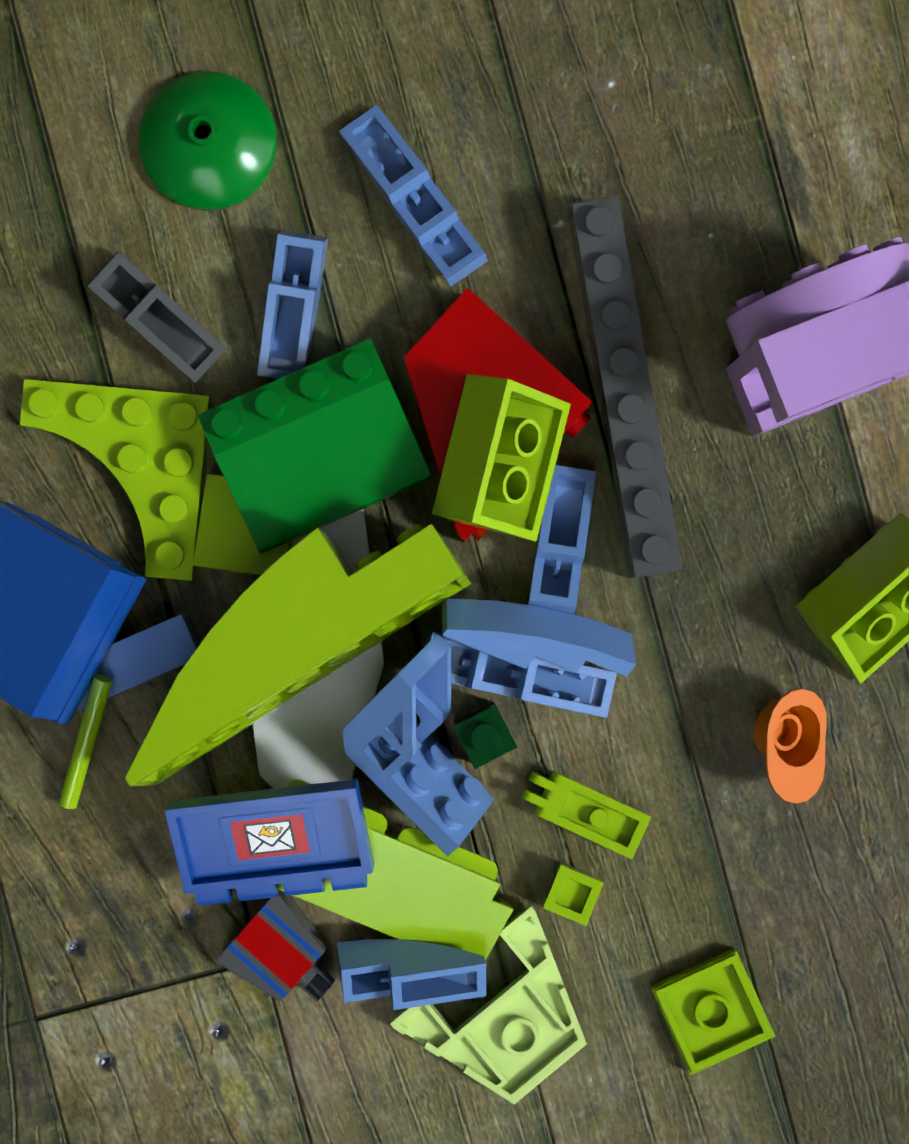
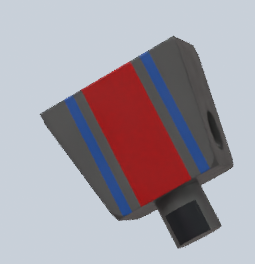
M279 890L278 897L267 899L216 959L223 967L280 1001L297 984L317 1002L335 981L331 975L316 963L326 950L328 945L326 939L292 896H286L285 892Z

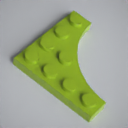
M24 379L20 426L58 434L75 442L98 458L114 474L125 489L134 506L143 534L146 556L145 577L195 581L196 567L193 566L201 515L208 442L197 415L211 409L212 398L205 395Z

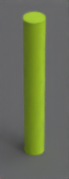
M97 674L93 678L59 799V805L66 809H75L78 805L113 681L105 675Z

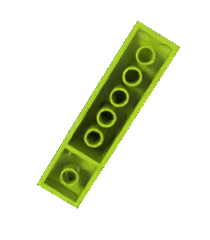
M418 524L411 527L397 537L396 540L399 545L384 555L378 550L361 559L355 565L358 570L355 573L334 540L319 528L315 529L282 555L241 594L208 632L177 675L125 777L129 786L158 785L438 606L446 598L452 597L471 584L470 580L434 526L430 524L423 529L422 525Z

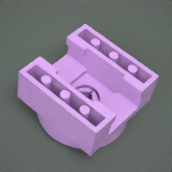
M897 237L874 247L873 252H870L867 244L856 247L838 256L839 260L827 266L828 269L826 270L822 269L820 263L805 267L791 275L792 279L782 284L783 288L765 296L764 291L751 294L737 301V306L728 310L730 317L725 322L739 357L726 368V371L753 437L909 376V243H903L902 238Z

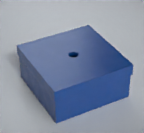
M0 502V698L30 717L51 719L58 724L68 725L147 579L48 521L9 502H6V504Z

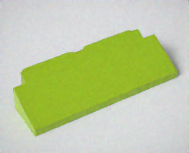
M298 779L291 781L287 787L309 785L310 783ZM363 806L374 860L373 873L367 874V887L333 891L330 878H326L325 892L293 895L396 939L429 942L454 947L484 956L485 961L514 910L507 901L501 898H497L496 901L493 900L501 883L496 880L498 868L492 860L461 847H458L447 856L423 831L414 827L402 829L398 837L385 833L387 829L386 818L381 813ZM283 883L278 884L279 890L284 892Z

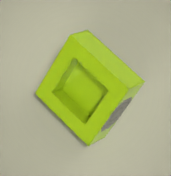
M559 862L542 903V908L587 926L604 882L602 879Z

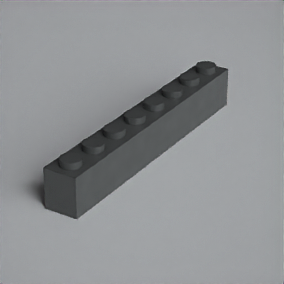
M619 196L573 203L568 219L630 578L683 570Z

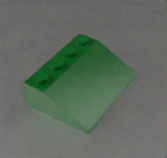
M371 338L197 415L214 457L260 554L432 479Z

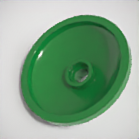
M203 71L186 74L171 81L152 98L142 116L138 133L140 158L147 175L166 197L187 208L215 211L230 208L245 201L263 185L272 170L276 158L277 132L268 106L251 86L225 73ZM201 126L211 128L210 135L205 139L195 137L196 130Z

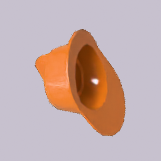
M805 689L792 690L779 700H770L768 705L761 710L754 724V741L758 750L766 757L768 781L773 791L783 801L794 804L808 801L817 793L823 781L825 770L827 713L822 700L814 692Z

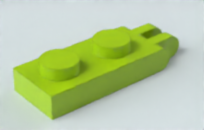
M532 771L528 780L545 789L542 795H539L524 788L521 798L537 805L534 811L535 815L627 858L633 859L650 822L651 816L556 771L552 772L550 778Z

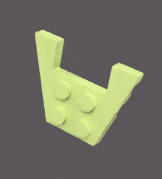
M531 903L508 921L500 933V936L527 967V970L459 1027L453 1029L433 1004L402 1009L390 1020V1025L396 1031L412 1037L423 1044L424 1048L431 1053L447 1059L461 1068L463 1073L513 1104H516L587 1045L536 910Z

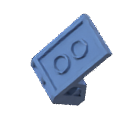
M437 634L342 729L345 754L449 856L461 845L495 799L486 791L479 780L473 778L453 758L446 747L439 744L430 735L451 714V646ZM416 714L420 718V724L416 720Z

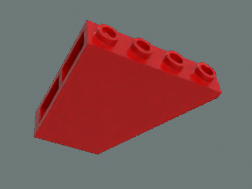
M469 288L457 298L404 356L405 365L440 479L467 374L507 378L570 403L571 406L563 436L567 433L571 438H574L591 419L586 411L593 402ZM453 521L457 535L464 543L471 536L479 541L489 531Z

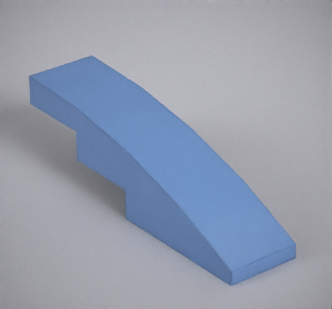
M377 105L339 131L373 183L449 287H452L488 261L483 249L459 220L456 210L430 178L427 168Z
M446 598L442 604V636L524 669L529 666L535 657H538L577 673L585 661H588L627 677L636 665L632 633L590 618L545 607L496 600Z
M427 630L424 647L437 634L451 646L452 684L604 718L608 716L617 673L582 665L577 673L538 657H535L529 666L524 669L444 637L440 632Z

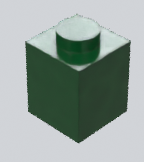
M495 702L453 723V727L474 769L517 748Z

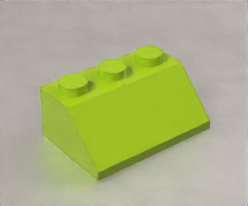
M467 374L432 514L466 525L536 542L571 404L507 378Z
M901 512L888 524L882 526L866 544L852 556L846 558L838 569L819 586L810 590L806 597L796 605L811 631L860 684L909 641V518Z

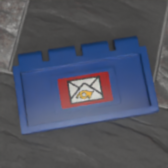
M358 779L168 801L164 810L184 894L194 893L198 906L232 902V889L235 888L239 901L278 897V884L283 883L286 896L325 892L326 878H330L333 891L367 887V874L373 873L374 860Z

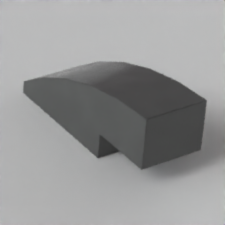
M116 251L86 284L194 383L204 375L226 350L221 343L119 251Z

